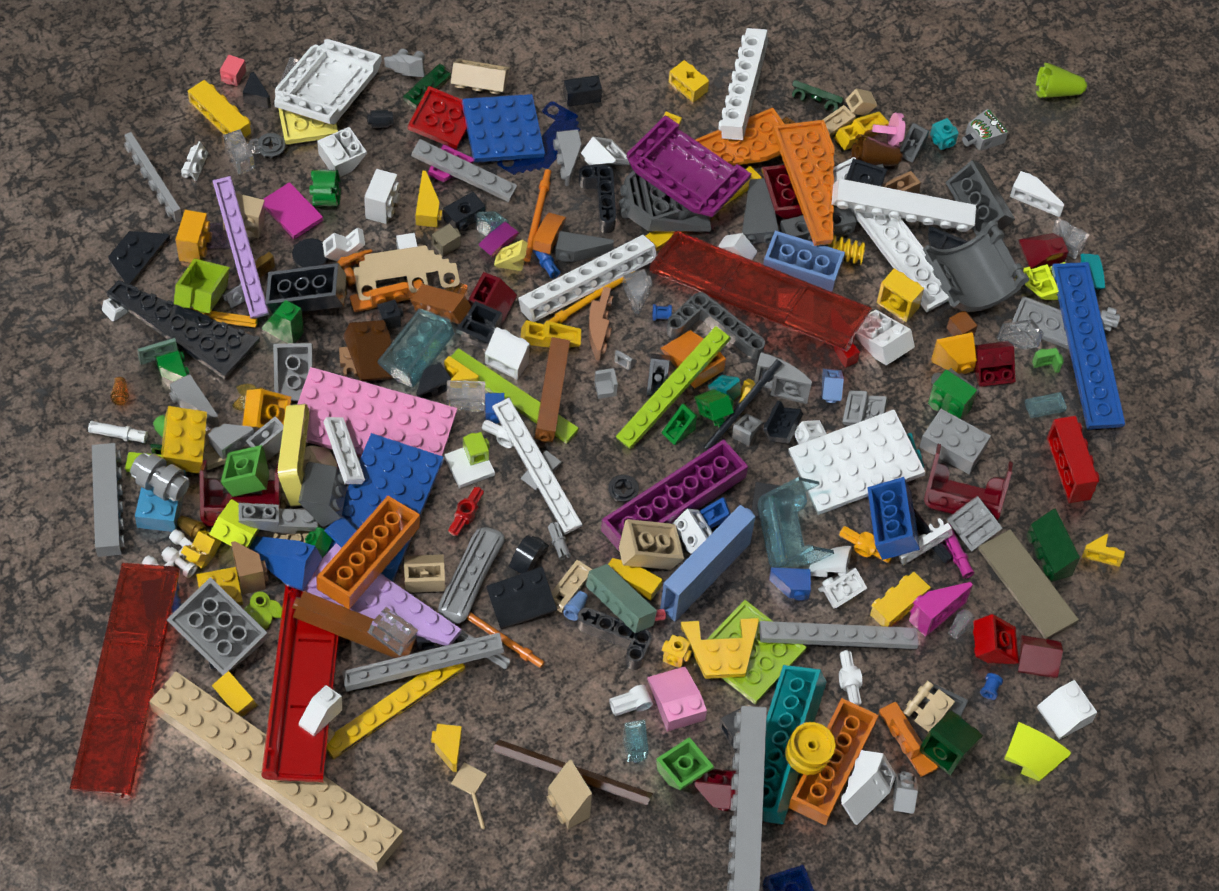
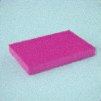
M290 182L263 199L265 200L267 212L293 239H296L323 221V216Z

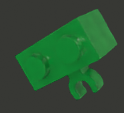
M716 389L694 397L699 414L712 420L714 426H718V428L725 421L723 417L734 413L732 398Z

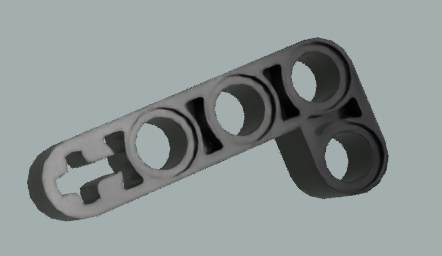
M608 165L582 166L579 169V186L584 189H597L599 228L604 233H611L614 231L616 224L613 169Z
M583 608L578 612L577 626L580 631L627 648L626 665L628 668L638 670L643 666L651 646L652 635L649 630L644 629L634 633L621 619L591 608ZM606 625L609 628L603 629L601 626ZM625 632L628 635L622 636L619 633ZM639 639H644V640H646V642L642 643V642H639L638 640H639ZM631 656H638L639 659H632Z

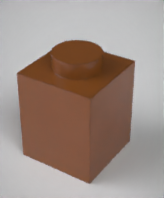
M961 311L949 318L947 329L953 336L972 332L975 337L977 324L966 311Z

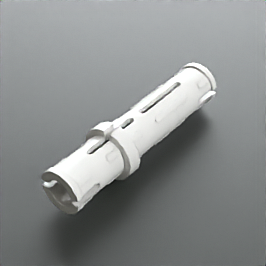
M90 421L88 427L89 433L116 437L127 442L130 440L146 443L148 438V431L132 429L130 426L120 427Z

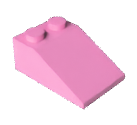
M686 667L647 677L667 732L705 721L707 709Z

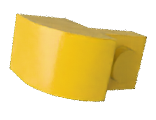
M198 531L193 544L183 546L181 553L186 555L185 559L204 568L215 556L222 541L211 536L208 531Z

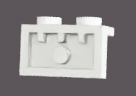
M847 567L846 573L837 572L839 576L834 579L830 577L822 582L823 586L818 588L819 592L824 591L833 608L839 607L867 589L856 568L848 569Z

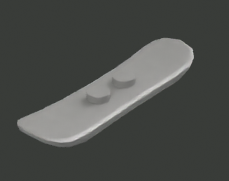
M481 527L473 534L459 566L439 603V614L450 622L459 624L468 617L479 589L505 542L502 532L489 527Z

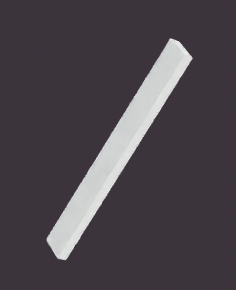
M510 398L493 405L492 409L564 534L566 535L580 528L582 523Z

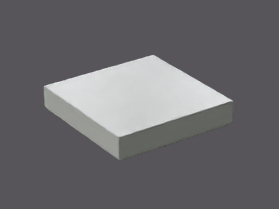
M464 448L444 454V458L459 489L495 476V471L489 460L470 466Z

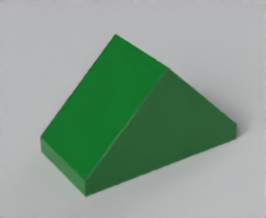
M683 403L661 433L672 444L676 445L696 429L697 415Z

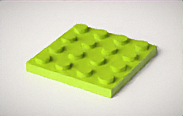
M744 600L707 640L742 638L740 620L759 619L745 677L722 678L756 705L779 680L783 665L792 666L806 651L807 647L803 644L760 642V621L772 620L748 601Z

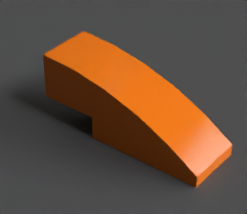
M549 212L543 219L534 237L533 250L551 254L553 246L557 243L559 232L566 221V217Z

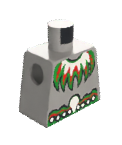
M987 109L968 123L966 135L962 137V141L965 146L974 144L978 150L982 151L1005 143L1008 131L991 111Z

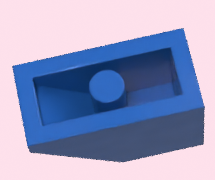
M771 568L769 580L788 598L799 601L809 599L811 591L810 569Z

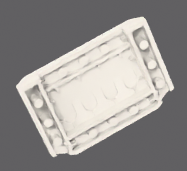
M330 39L324 40V44L320 46L315 44L308 49L276 87L275 107L328 124H336L378 72L382 61L381 55Z

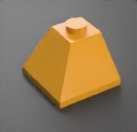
M973 333L937 339L931 358L932 363L947 370L952 368L958 374H967L973 371L976 364Z

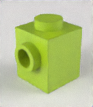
M482 432L470 433L463 437V448L470 466L489 460L488 449H490L488 439L483 437Z

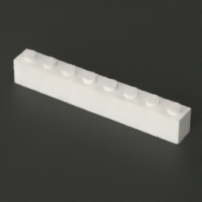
M838 179L833 184L831 205H835L840 209L851 208L855 209L856 212L867 211L877 216L888 215L892 219L904 218L908 222L919 221L925 225H940L941 228L945 229L956 228L960 232H966L975 226L976 205L844 179Z

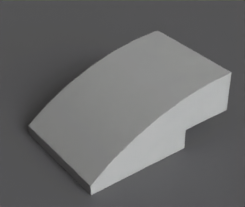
M760 353L755 384L762 377L761 374L764 370H768L774 361L778 359L783 364L774 373V378L767 382L764 387L771 389V396L807 404L812 381L791 364L774 356Z

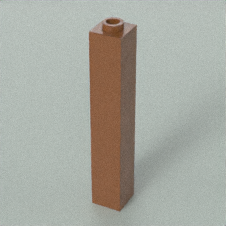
M551 337L534 436V439L543 442H553L570 344V340Z
M303 591L301 598L296 597L292 607L296 609L293 615L294 618L393 658L409 655L416 636L349 610L306 591Z

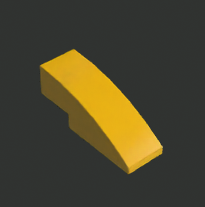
M880 112L854 119L851 125L839 128L834 139L844 150H847L857 143L855 137L858 134L872 138L878 134V132H872L873 124L888 126L889 121Z
M528 320L521 327V338L525 339L532 346L549 347L551 337L570 340L569 347H579L581 345L580 328L550 321L541 324Z
M612 558L608 563L633 589L650 601L662 587L663 579L641 567L624 566L622 560Z

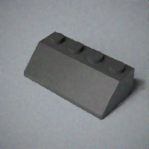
M971 160L945 182L956 201L976 205L975 226L972 227L976 236L982 233L987 224L992 220H997L1000 230H1003L1015 220L983 164Z

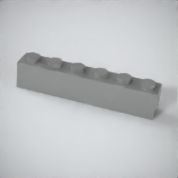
M115 443L92 445L94 529L97 557L122 555L121 547H125L124 535H121V530H124L123 518H120V513L123 512V502L119 501V496L123 495L122 484H119V479L122 478L121 467H118V462H121V451L116 449Z

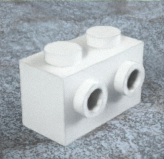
M687 509L672 523L676 524L678 536L683 540L686 550L691 554L713 533L699 510Z

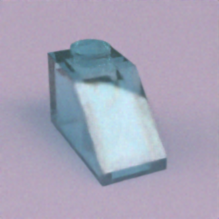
M645 720L624 724L623 744L627 762L633 761L638 763L648 757Z

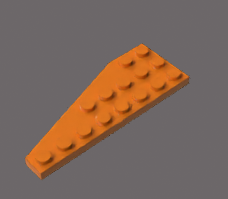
M770 108L749 117L743 140L723 139L722 132L717 130L697 138L695 141L732 166L767 161L781 155L772 129L773 126L783 125L784 122L774 108Z
M824 120L775 125L772 131L814 246L832 244L834 206L831 203L834 184V145Z

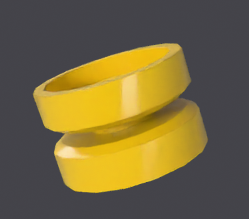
M816 722L803 723L794 730L785 749L786 760L798 773L815 775L824 770L834 754L836 746L834 736L822 724Z

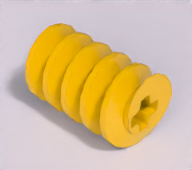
M834 235L832 244H829L828 247L845 252L846 262L853 258L854 264L860 260L861 265L865 252V242L858 246L857 240L851 244V240L848 238L846 243H844L843 237L837 241L836 235Z

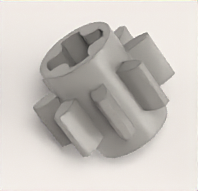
M1108 307L1107 311L1102 310L1101 319L1105 330L1111 331V327L1117 328L1120 315L1116 314L1117 309Z

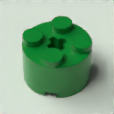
M311 170L313 185L309 186L310 196H313V206H338L341 200L339 171Z

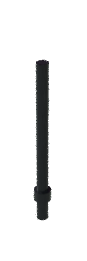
M776 359L768 370H764L761 374L762 377L734 409V413L729 415L704 445L707 450L719 441L764 385L774 378V373L783 364L781 361Z

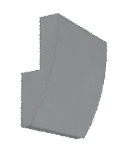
M849 391L842 421L843 424L850 426L886 413L887 396H868L867 391Z
M978 496L947 518V521L971 552L1002 529L1001 525Z

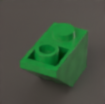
M175 351L155 357L161 377L175 382L190 374L188 367L183 366L185 359L182 351Z

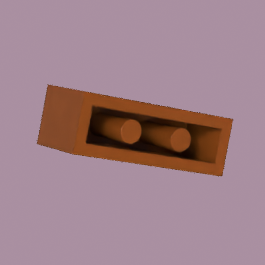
M425 284L420 286L410 300L417 313L421 315L426 314L435 319L440 318L449 323L460 324L471 309V305L465 295Z

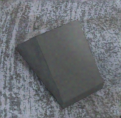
M912 123L900 148L904 159L912 163L916 160L926 146L929 130L916 123Z

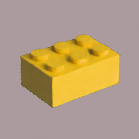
M168 406L164 420L161 457L166 460V467L174 464L185 470V472L199 473L203 462L207 412Z

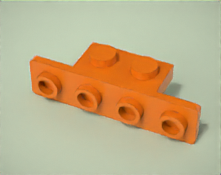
M421 279L412 281V286L416 289H419L423 284ZM402 282L363 292L364 296H370V300H360L358 294L350 295V302L353 311L359 312L376 308L377 304L396 300V303L410 300L415 293L409 290L408 282Z
M893 702L881 708L879 714L920 777L937 770L938 766L920 752V746L923 742L898 704Z

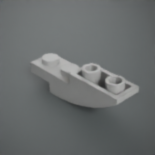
M239 503L238 505L239 523L256 529L296 534L297 530L315 531L318 527L317 521L306 510L279 509V505Z

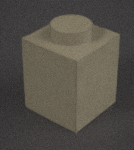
M449 223L432 234V245L444 257L461 246V234L457 228L454 229Z

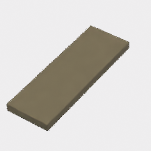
M1011 529L978 547L979 552L1044 639H1049L1078 623L1079 619Z

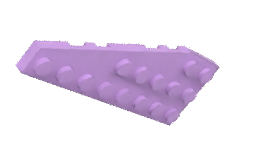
M336 543L323 557L304 591L341 605L317 590L318 574L341 549ZM381 573L350 608V610L409 634L424 637L431 642L444 646L451 645L461 634V629Z

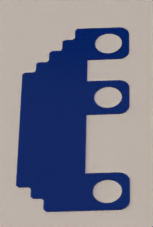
M553 101L549 102L542 112L555 121L541 136L545 151L544 157L515 159L511 167H505L502 163L503 160L498 161L497 165L513 175H516L517 172L524 173L526 170L530 172L533 169L540 170L542 167L548 169L557 159L558 151L554 150L553 140L556 139L557 132L578 130L579 132L581 129L577 127L579 122L576 121L578 115ZM550 106H556L559 112L552 115L548 113L547 109Z

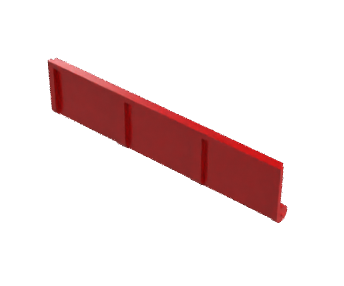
M285 585L261 776L266 780L323 782L330 722L313 736L299 726V721L311 699L323 687L327 685L333 690L339 635L294 618L293 615L296 609L292 607L296 597L301 598L303 591Z

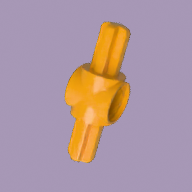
M846 526L841 529L839 536L853 543L856 553L867 558L874 555L882 560L875 547L873 534L869 532L858 534ZM892 558L884 559L882 561L889 563Z

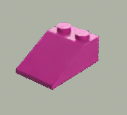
M971 582L929 591L924 596L919 595L913 602L914 606L910 611L909 622L925 637L928 636L967 603L973 584Z

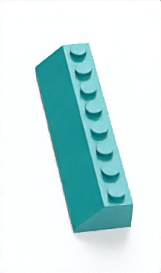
M783 665L766 718L762 821L784 824L799 775L786 760L785 749L792 733L799 725L806 722H815L827 683L821 669Z

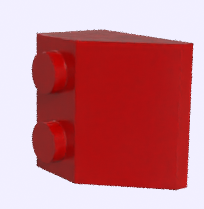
M994 614L973 621L974 652L977 658L986 663H1019L1015 626Z

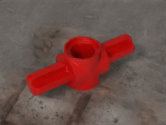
M474 487L469 497L464 498L458 503L457 510L454 513L455 519L448 529L452 536H458L464 525L474 520L475 513L479 508L477 504L484 494L480 487ZM469 510L470 512L464 513L462 511Z

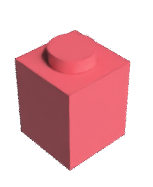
M228 55L220 69L221 81L229 85L238 86L246 72L245 60Z

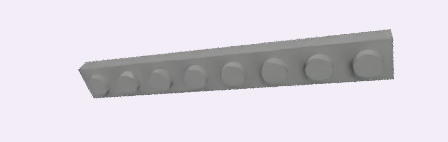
M760 621L759 624L760 642L904 649H917L919 645L917 628Z
M500 633L342 671L346 692L502 654L504 649Z

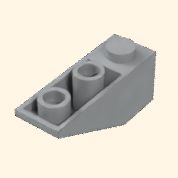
M578 130L557 132L556 139L553 140L554 150L558 151L557 163L562 168L560 169L561 179H564L566 186H569L580 156L581 141Z

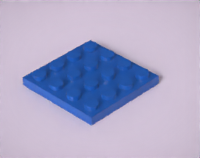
M532 94L462 99L474 162L544 157L545 151Z

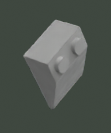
M273 344L274 392L291 396V401H299L310 367L313 368V344Z

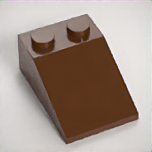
M385 321L350 322L343 337L359 380L395 379L391 339Z

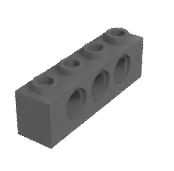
M834 208L833 236L848 235L855 231L857 221L851 208ZM804 216L781 221L779 232L813 242Z

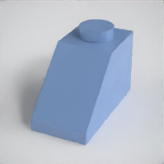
M823 369L821 395L822 399H825L826 402L836 403L842 400L844 382L842 370Z

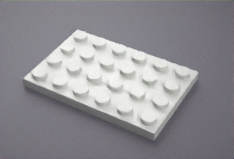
M895 410L789 448V454L818 515L868 497L867 487L905 477L908 482L925 475L924 468Z

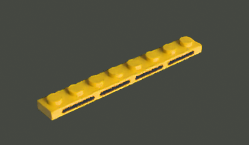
M461 663L419 674L334 732L335 735L327 744V752L334 760L465 670V665Z

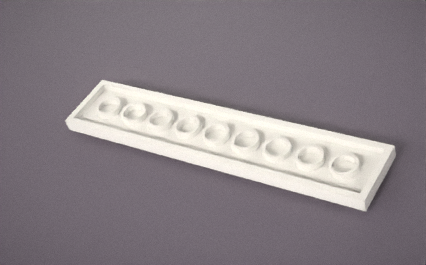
M853 158L833 168L834 183L838 179L846 180ZM851 209L855 218L891 266L924 287L920 304L926 312L948 302L949 297L941 289L940 280L934 276L932 272L934 270L933 267L925 259L926 254L923 251L922 245L901 218L892 219L888 215L877 216L873 215L872 212H856L855 209Z

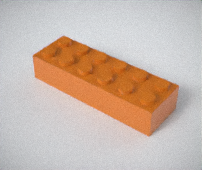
M387 496L318 574L317 590L350 610L420 528V514L392 497Z
M841 698L827 726V729L830 730L835 739L834 754L823 771L815 775L803 774L791 797L790 809L825 826L827 825L855 768V761L859 758L861 750H864L879 715Z

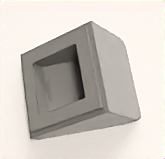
M615 351V362L627 370H631L637 363V360L622 351Z

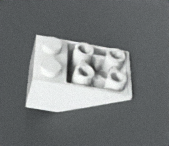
M878 310L870 312L849 326L855 334V338L876 360L885 365H888L915 347L911 329Z
M861 750L859 758L855 761L854 771L849 777L848 787L841 799V804L855 825H858L891 791L896 773L884 753Z

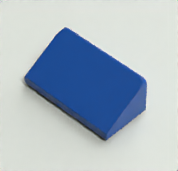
M341 517L324 531L342 548L357 530L344 517Z

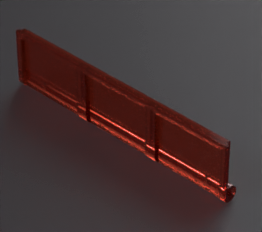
M679 231L673 233L650 265L651 273L705 293L708 296L844 351H849L854 335L872 310L869 306Z
M134 563L121 564L70 790L109 793L124 799L131 797L150 711L149 701L153 697L169 625L166 619L171 616L180 575V569L177 567Z

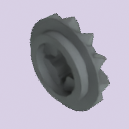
M275 133L262 135L256 143L258 153H261L263 157L269 156L271 159L273 156L279 157L280 153H284V148L286 147L283 137ZM270 142L273 144V149H269Z

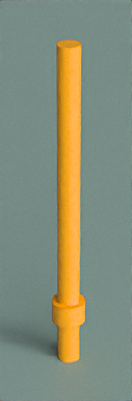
M633 271L604 287L613 289L636 273ZM604 287L594 291L566 310H560L548 321L555 323L564 322L568 316L591 303L592 300L599 298Z

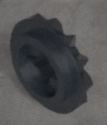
M621 474L610 480L608 491L610 497L612 496L615 501H622L624 504L626 501L637 497L639 485L632 476ZM622 484H624L625 489H627L624 494L620 490Z

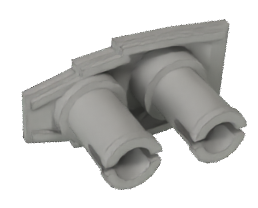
M400 49L397 55L393 54L392 56L384 57L385 67L394 70V72L401 73L404 76L425 77L423 65L425 55L421 51L415 52L414 56L408 55L409 52L406 49Z

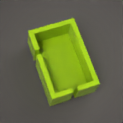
M194 258L175 285L174 304L183 308L194 307L199 312L210 313L228 287L230 267Z

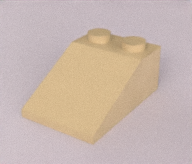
M569 760L548 787V796H546L550 806L556 808L561 824L565 823L568 829L590 818L592 801L590 789L572 760Z

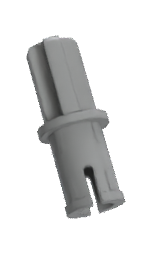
M558 522L550 523L548 529L553 540L551 543L556 548L559 560H566L565 556L567 558L571 557L566 545L567 539L563 536Z

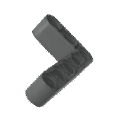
M698 292L694 294L668 318L666 332L672 339L680 337L697 321L702 320L712 329L717 326L731 338L729 342L751 359L757 360L760 357V353H764L765 340L763 337L705 293Z

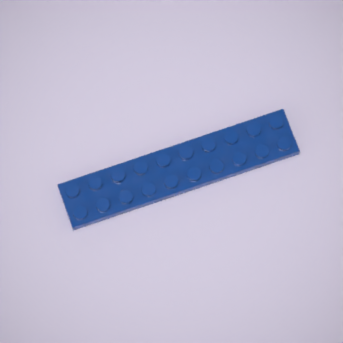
M1089 262L1053 264L1051 269L1058 288V301L1087 429L1124 427L1125 420Z

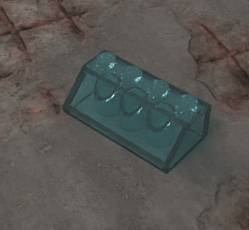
M419 308L377 361L378 364L396 381L413 388L422 377L423 371L433 363L453 337L454 331L450 320Z

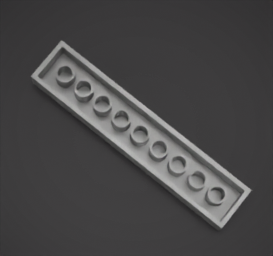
M741 706L740 711L736 712V716H734V728L738 729L733 738V748L737 749V753H734L732 759V769H736V774L733 775L731 781V790H735V795L731 798L730 810L734 811V816L730 819L729 828L733 832V837L729 840V852L732 853V858L728 861V873L731 874V879L727 882V891L760 890L767 707Z

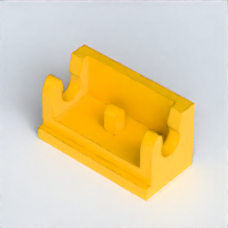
M229 671L211 685L229 707L241 717L258 706Z

